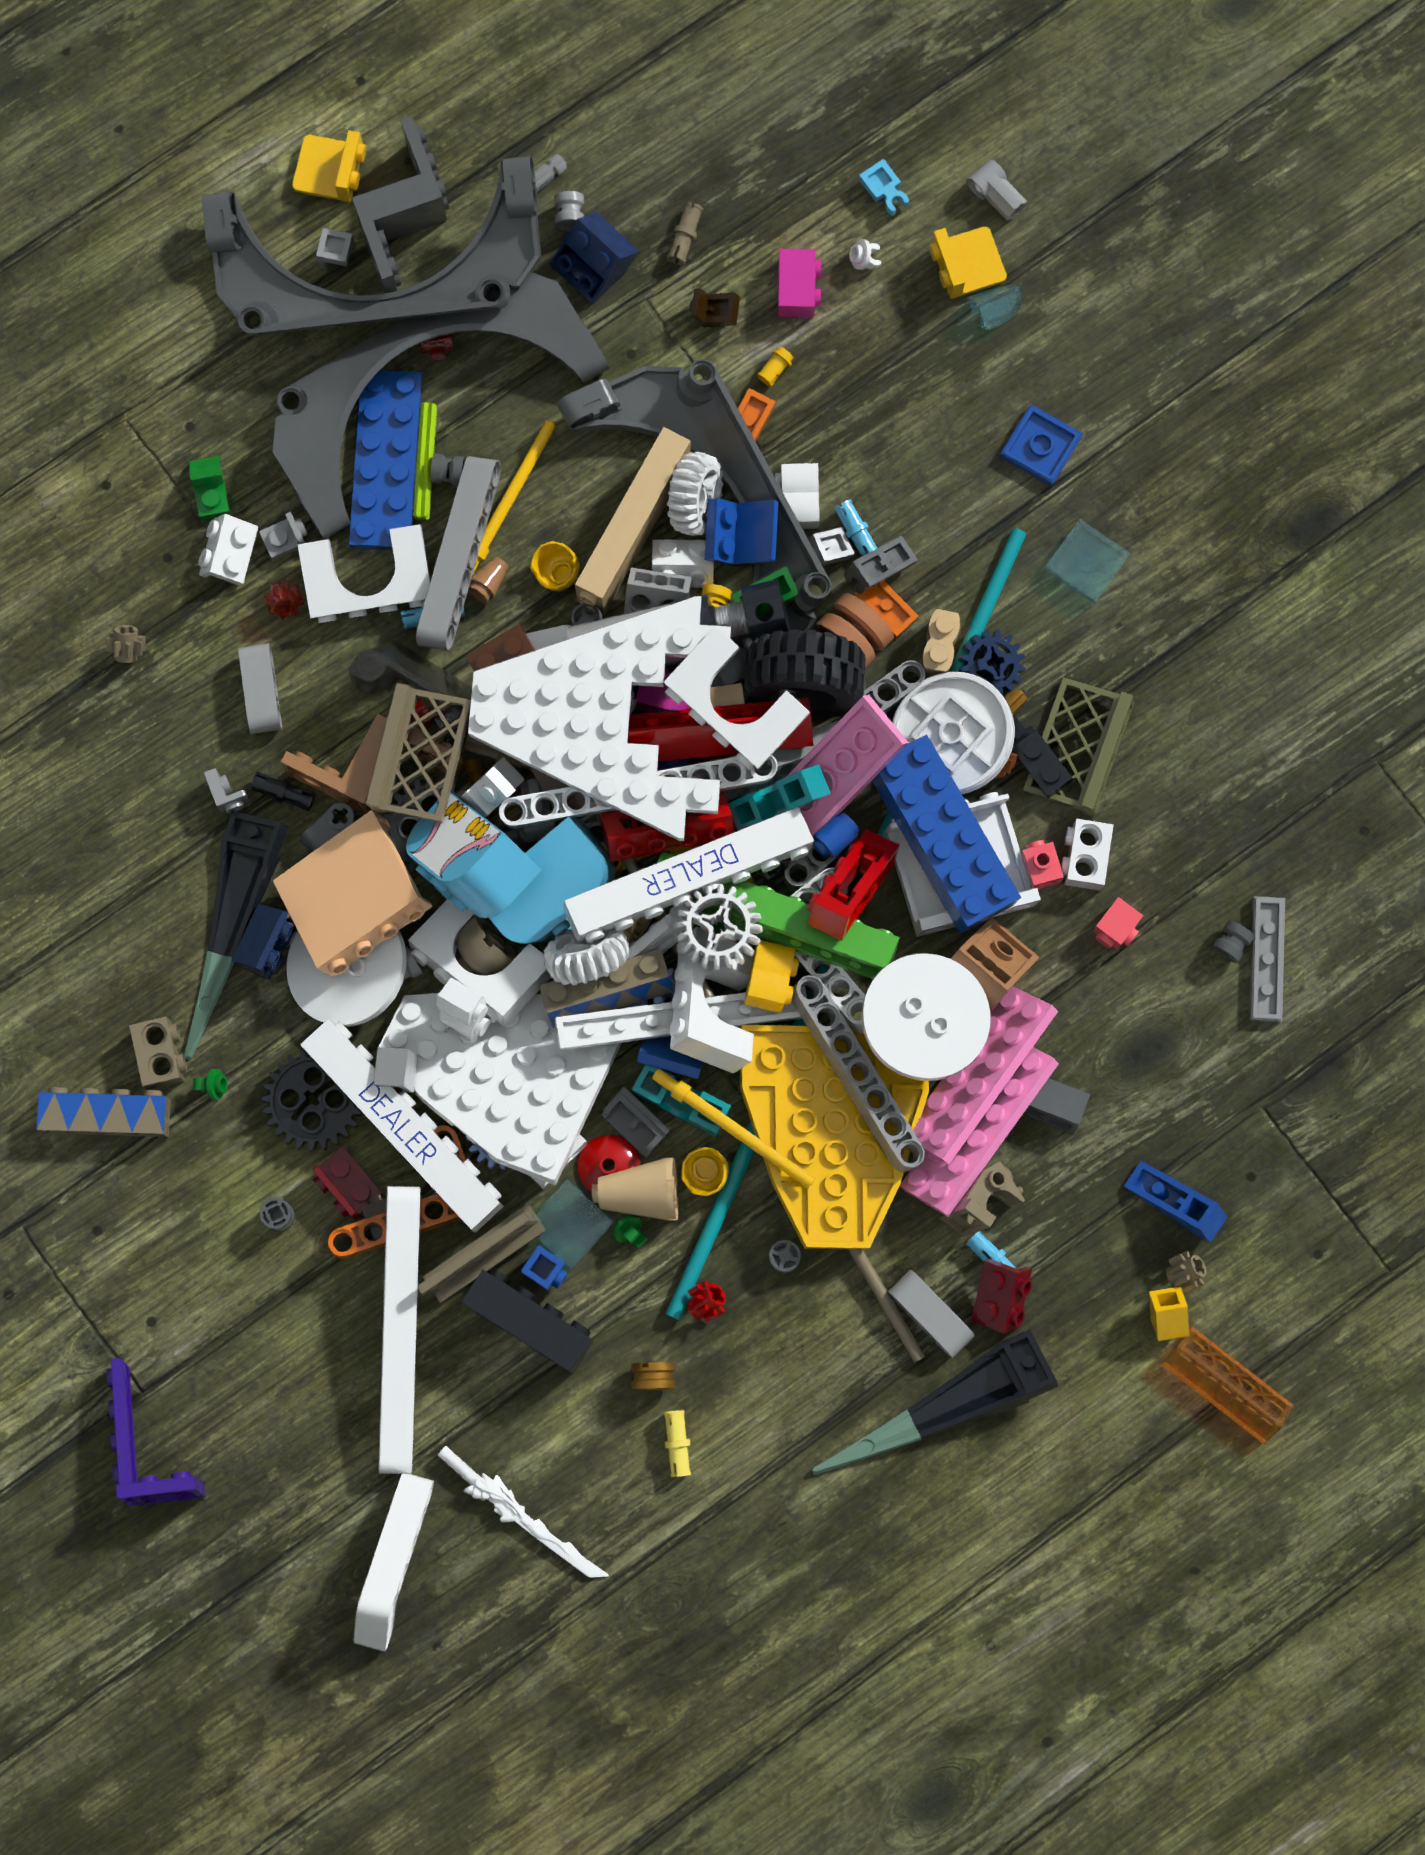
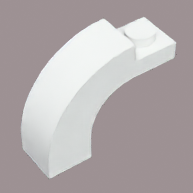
M503 757L479 778L461 798L485 818L506 800L525 779Z

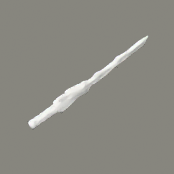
M447 1446L439 1452L438 1456L471 1485L465 1488L464 1492L472 1495V1498L481 1499V1501L488 1499L493 1503L494 1511L501 1516V1522L515 1521L589 1578L609 1576L599 1567L585 1559L570 1542L563 1543L549 1533L540 1519L534 1521L526 1515L525 1507L520 1506L516 1502L512 1490L508 1491L498 1475H495L494 1480L484 1473L480 1477Z

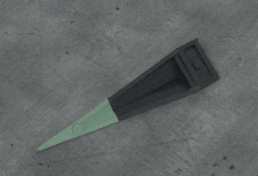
M236 811L231 813L221 842L217 890L208 950L198 1000L184 1053L185 1059L189 1061L194 1055L234 964L231 961L257 905L263 899L281 858L278 856V852L288 828L282 822Z
M1029 1329L1000 1342L977 1361L912 1407L814 1467L812 1470L813 1475H818L1027 1404L1030 1399L1057 1388V1380Z

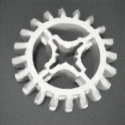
M689 452L687 455L684 454L682 459L677 462L676 469L673 470L672 481L669 482V501L667 502V506H669L668 517H670V524L674 527L675 531L692 536L706 533L708 499H721L723 495L721 493L723 473L720 471L721 466L717 462L716 457L702 452Z
M722 884L718 885V893L714 894L710 886L705 887L707 895L702 897L700 892L695 891L694 897L697 902L693 903L691 900H686L684 903L690 911L679 910L678 916L686 921L676 923L677 930L685 931L677 936L678 942H688L682 947L683 953L687 954L694 951L690 958L693 963L703 957L702 968L704 969L709 967L710 961H714L715 971H720L721 962L725 961L728 970L733 969L732 959L734 958L737 959L739 964H744L745 960L741 953L744 952L749 956H753L754 950L748 944L759 945L760 939L752 934L762 933L763 930L761 925L753 924L761 920L760 913H751L756 908L755 902H749L744 905L748 898L745 892L740 894L738 898H735L736 887L732 886L728 894H724V886ZM723 904L714 915H699L704 909L712 905ZM732 907L743 916L746 922L745 931L739 930L738 926L733 925L729 921ZM724 918L726 931L723 932L721 930V933L715 936L712 925L714 923L717 925V922H722ZM694 924L708 932L709 937L706 948L701 946L694 938ZM725 940H740L734 947L728 950L716 951Z
M616 928L604 932L605 936L595 942L587 943L584 940L578 943L573 930H566L565 934L555 937V940L550 941L544 949L546 970L555 982L562 985L569 983L577 985L582 982L586 984L588 981H597L600 977H607L610 972L617 971L619 966H623L629 957V943L626 935H624L623 930L616 931Z

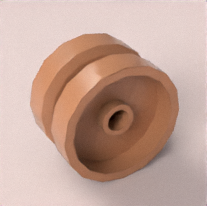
M843 593L833 605L835 614L825 613L815 624V630L820 633L829 632L834 636L840 635L846 637L848 641L857 643L865 654L866 670L876 658L874 650L883 651L892 642L894 635L886 622L870 606L852 594Z

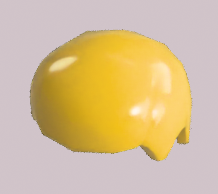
M550 541L542 544L533 553L530 568L541 586L547 590L560 592L569 588L579 576L580 563L575 553L567 545Z
M699 1147L690 1152L682 1162L681 1178L692 1194L710 1196L719 1192L727 1183L729 1176L728 1164L721 1153L714 1148Z

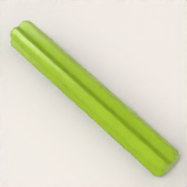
M428 402L421 403L413 501V518L422 521L430 518L431 465L435 447L437 418L436 404Z

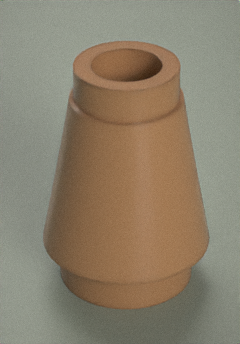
M494 557L492 561L472 577L468 593L481 603L493 600L506 571L509 569L507 563L498 557Z

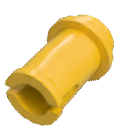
M782 347L771 352L772 357L757 374L758 379L769 387L774 385V382L786 367L790 368L792 365L793 356Z

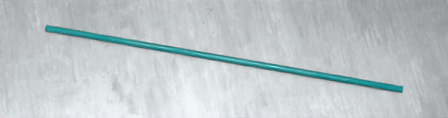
M1016 528L1012 529L949 672H958L959 669L965 666L964 663L958 661L959 656L967 654L962 649L963 645L966 643L972 645L970 638L974 635L979 636L981 639V633L986 628L1026 537L1024 531ZM889 810L878 832V835L887 838L885 830L892 823L891 820L893 819ZM860 873L855 886L858 884V882L864 874ZM850 895V897H849L848 902H847L846 905L849 904L851 895ZM820 965L816 973L824 974L830 967ZM809 988L806 994L807 999L814 998V992L811 988ZM796 1019L793 1026H807L803 1019ZM750 1121L747 1131L755 1135L752 1123ZM742 1142L729 1168L728 1181L718 1193L665 1315L680 1321L687 1305V1300L690 1298L687 1291L696 1285L753 1156L754 1150Z

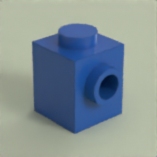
M538 1245L521 1270L523 1275L548 1292L552 1287L558 1289L568 1274L564 1271L567 1266L566 1263L540 1245Z

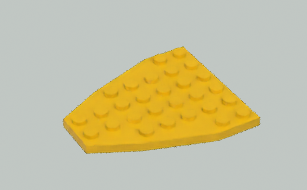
M742 1024L740 1029L754 1034L752 1062L740 1069V1090L755 1135L816 1178L810 1188L807 1189L764 1158L772 1185L804 1249H869L900 1186L904 1172L896 1170L891 1165L807 1026ZM852 1030L909 1125L912 1122L911 1128L913 1130L922 1116L929 1093V1081L910 1079L892 1071L876 1057L865 1035ZM834 1040L835 1050L845 1054L847 1052L846 1044L841 1040ZM851 1067V1076L857 1081H863L864 1074L862 1070L858 1067ZM868 1094V1104L873 1108H879V1098L874 1094ZM885 1121L884 1129L886 1133L896 1136V1125L891 1121ZM902 1148L901 1157L907 1162L910 1150Z

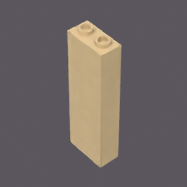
M665 427L662 428L575 583L577 602L580 604L586 603L591 606L596 605L600 609L601 614L605 615L669 500V482L672 481L673 470L676 469L677 462L682 459L683 455L691 452L690 440ZM586 606V608L594 612L593 608Z

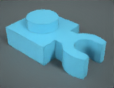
M884 159L859 175V181L876 203L881 199L886 201L885 208L891 216L896 214V208L892 204L894 201H900L905 208L908 206V196L904 192L896 190L901 186V181Z

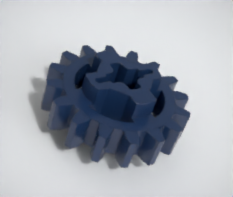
M985 630L981 633V639L979 636L974 635L970 638L972 645L968 643L963 645L962 649L967 654L959 656L958 661L964 663L965 666L959 669L958 672H965L976 676L979 674L1003 695V690L1007 693L1014 690L1012 683L1018 684L1022 681L1017 673H1022L1026 670V667L1019 665V661L1024 659L1025 655L1017 654L1016 650L1021 645L1017 643L1012 646L1010 644L1012 638L1010 634L1002 639L1000 630L993 632L992 637L988 630ZM980 647V657L978 660L973 661L975 652ZM998 647L1002 648L1006 654L999 650ZM987 661L996 662L997 667L988 666ZM1010 666V672L1007 678L1003 681V678L1005 677L1004 670L1006 669V667Z

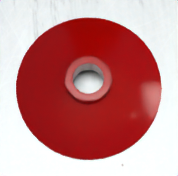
M603 1135L587 1143V1146L579 1155L577 1167L582 1184L592 1193V1184H598V1177L641 1165L636 1149L629 1141L616 1135ZM610 1159L614 1161L615 1167L613 1170L606 1171L603 1168L605 1160Z

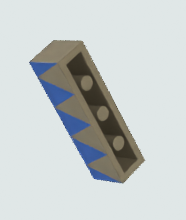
M661 949L626 959V963L623 966H619L617 971L610 972L607 977H600L597 981L592 980L586 984L582 982L577 985H572L571 983L562 985L553 981L539 985L545 1009L553 1028H555L554 1019L556 1017L615 1010L674 992Z
M49 1087L48 1092H39L36 1130L42 1134L169 1138L171 1100L167 1096H162L163 1092L158 1090H144L143 1095H131V1090L112 1089V1094H99V1089L81 1088L80 1093H68L67 1088Z

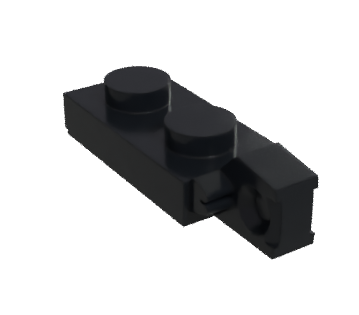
M1014 716L1015 738L1012 752L1017 754V759L1048 799L1073 782V778L1039 732L1035 731L1032 726L1025 729L1018 718Z

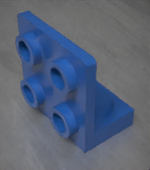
M719 498L708 499L704 560L727 566L774 562L776 558L778 501L764 500L734 503Z

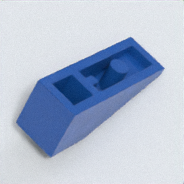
M1140 1161L1124 1185L1125 1189L1186 1230L1209 1243L1212 1242L1227 1219V1215L1218 1203L1143 1161Z

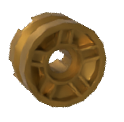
M631 1363V1372L634 1373V1380L631 1381V1390L676 1389L675 1380L672 1379V1373L675 1372V1363Z

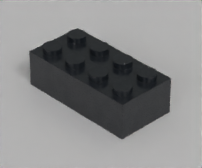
M492 1268L490 1273L482 1269L462 1300V1303L563 1369L574 1374L593 1344V1340L589 1337L590 1330L575 1320L569 1325L562 1320L564 1314L546 1303L544 1308L535 1303L537 1297L522 1286H519L517 1290L508 1286L509 1278Z

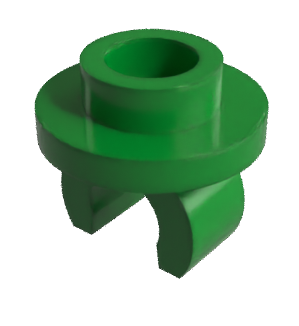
M211 1069L207 1077L193 1078V1091L208 1093L212 1100H220L227 1091V1078L219 1069Z
M637 1215L623 1216L616 1222L613 1236L618 1242H633L640 1248L648 1240L640 1231L642 1221Z

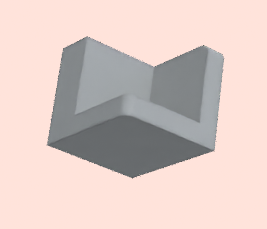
M326 228L322 229L316 253L319 269L326 270L327 263L347 267L349 255L355 251L353 234Z
M378 1047L374 1084L382 1087H400L406 1092H414L418 1055L408 1048Z

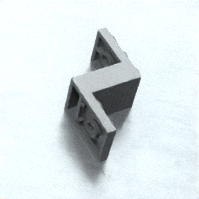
M412 116L401 120L405 143L417 175L352 197L358 223L384 293L395 292L397 287L401 286L399 273L394 258L390 255L387 241L447 221L445 210L450 208L446 198L445 186L442 179H439L436 171L437 166L433 154L428 150L424 130L421 125L416 127Z

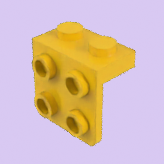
M348 130L346 141L306 135L303 139L293 180L294 190L299 193L351 203L353 191L357 190L359 185L360 162H364L366 156V145L362 142L360 132Z
M981 227L952 237L948 236L946 228L934 231L932 243L929 244V250L933 261L938 262L941 284L943 288H947L951 299L1005 282L1007 275L988 227Z

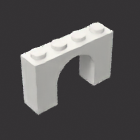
M421 525L389 529L395 559L394 575L384 590L371 596L353 594L340 583L335 571L330 540L297 544L310 618L318 617V622L323 623L337 620L336 614L348 612L349 618L367 615L366 609L379 607V613L398 610L397 604L409 602L410 608L424 606L431 580Z
M715 625L664 681V684L669 687L665 693L678 705L684 701L692 709L688 714L701 726L707 722L715 730L712 736L722 746L726 748L731 744L739 752L735 757L746 768L750 769L754 766L759 770L806 719L810 711L786 690L761 718L752 723L734 724L721 718L711 704V684L718 672L740 648Z
M446 900L408 940L411 950L410 955L415 958L419 965L423 967L428 965L433 969L435 977L444 985H446L450 978H453L486 998V1006L488 1007L487 1019L492 1023L497 1021L505 1027L540 990L539 985L546 984L551 978L544 964V954L532 944H528L505 969L496 974L481 976L466 971L456 960L457 939L461 930L476 915L467 907L462 912L450 900Z
M700 927L694 928V938L701 946L706 948L709 937L708 932ZM725 940L716 951L728 950L737 943ZM678 942V962L674 973L676 985L675 994L672 999L673 1020L669 1030L671 1035L670 1049L734 1074L752 1062L754 1034L727 1024L714 1015L706 1003L703 983L704 979H709L741 991L747 987L753 956H749L744 952L741 953L745 963L741 965L734 958L732 959L733 969L730 970L726 966V961L721 962L720 971H715L714 961H710L709 967L704 969L702 968L703 957L693 963L690 958L694 951L684 954L682 951V947L688 942Z

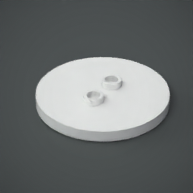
M946 672L925 679L917 688L902 699L892 721L909 743L926 734L928 735L961 794L981 788L999 774L1009 759L1015 738L1014 719L1005 698L988 681L965 672Z
M297 931L287 957L286 970L291 993L303 1011L318 1021L324 1023L329 1019L334 1025L340 1021L345 1027L366 1023L380 1015L392 1003L402 986L407 963L405 943L399 931L393 938L387 939L376 946L369 955L361 957L349 965L345 972L330 977L316 968Z
M914 954L895 960L882 969L874 978L863 1001L862 1026L871 1050L889 1069L910 1079L935 1081L961 1072L976 1059L983 1049L989 1034L990 1008L982 986L965 967L943 956Z

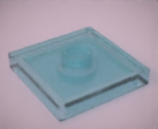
M1080 519L1044 570L1095 604L1131 553Z
M566 1179L536 1214L547 1230L537 1238L564 1261L569 1268L574 1269L615 1221L605 1211L600 1209L596 1203H593L570 1179Z

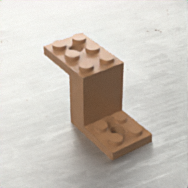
M377 713L343 778H340V772L327 765H324L322 769L312 764L313 759L299 751L295 755L286 751L281 764L288 776L366 814L372 810L366 805V800L389 714L384 717ZM416 728L409 733L407 741L411 748H414L425 741L427 737L421 729ZM435 742L441 754L453 748V745L447 742H443L441 745ZM431 744L416 753L418 759L427 764L438 758ZM461 755L454 776L458 780H460L465 771ZM450 757L446 759L447 764H449ZM442 762L434 767L444 773L447 772Z
M992 917L958 949L951 960L965 967L978 980L986 994L991 1013L1008 991L1034 965L1039 956Z

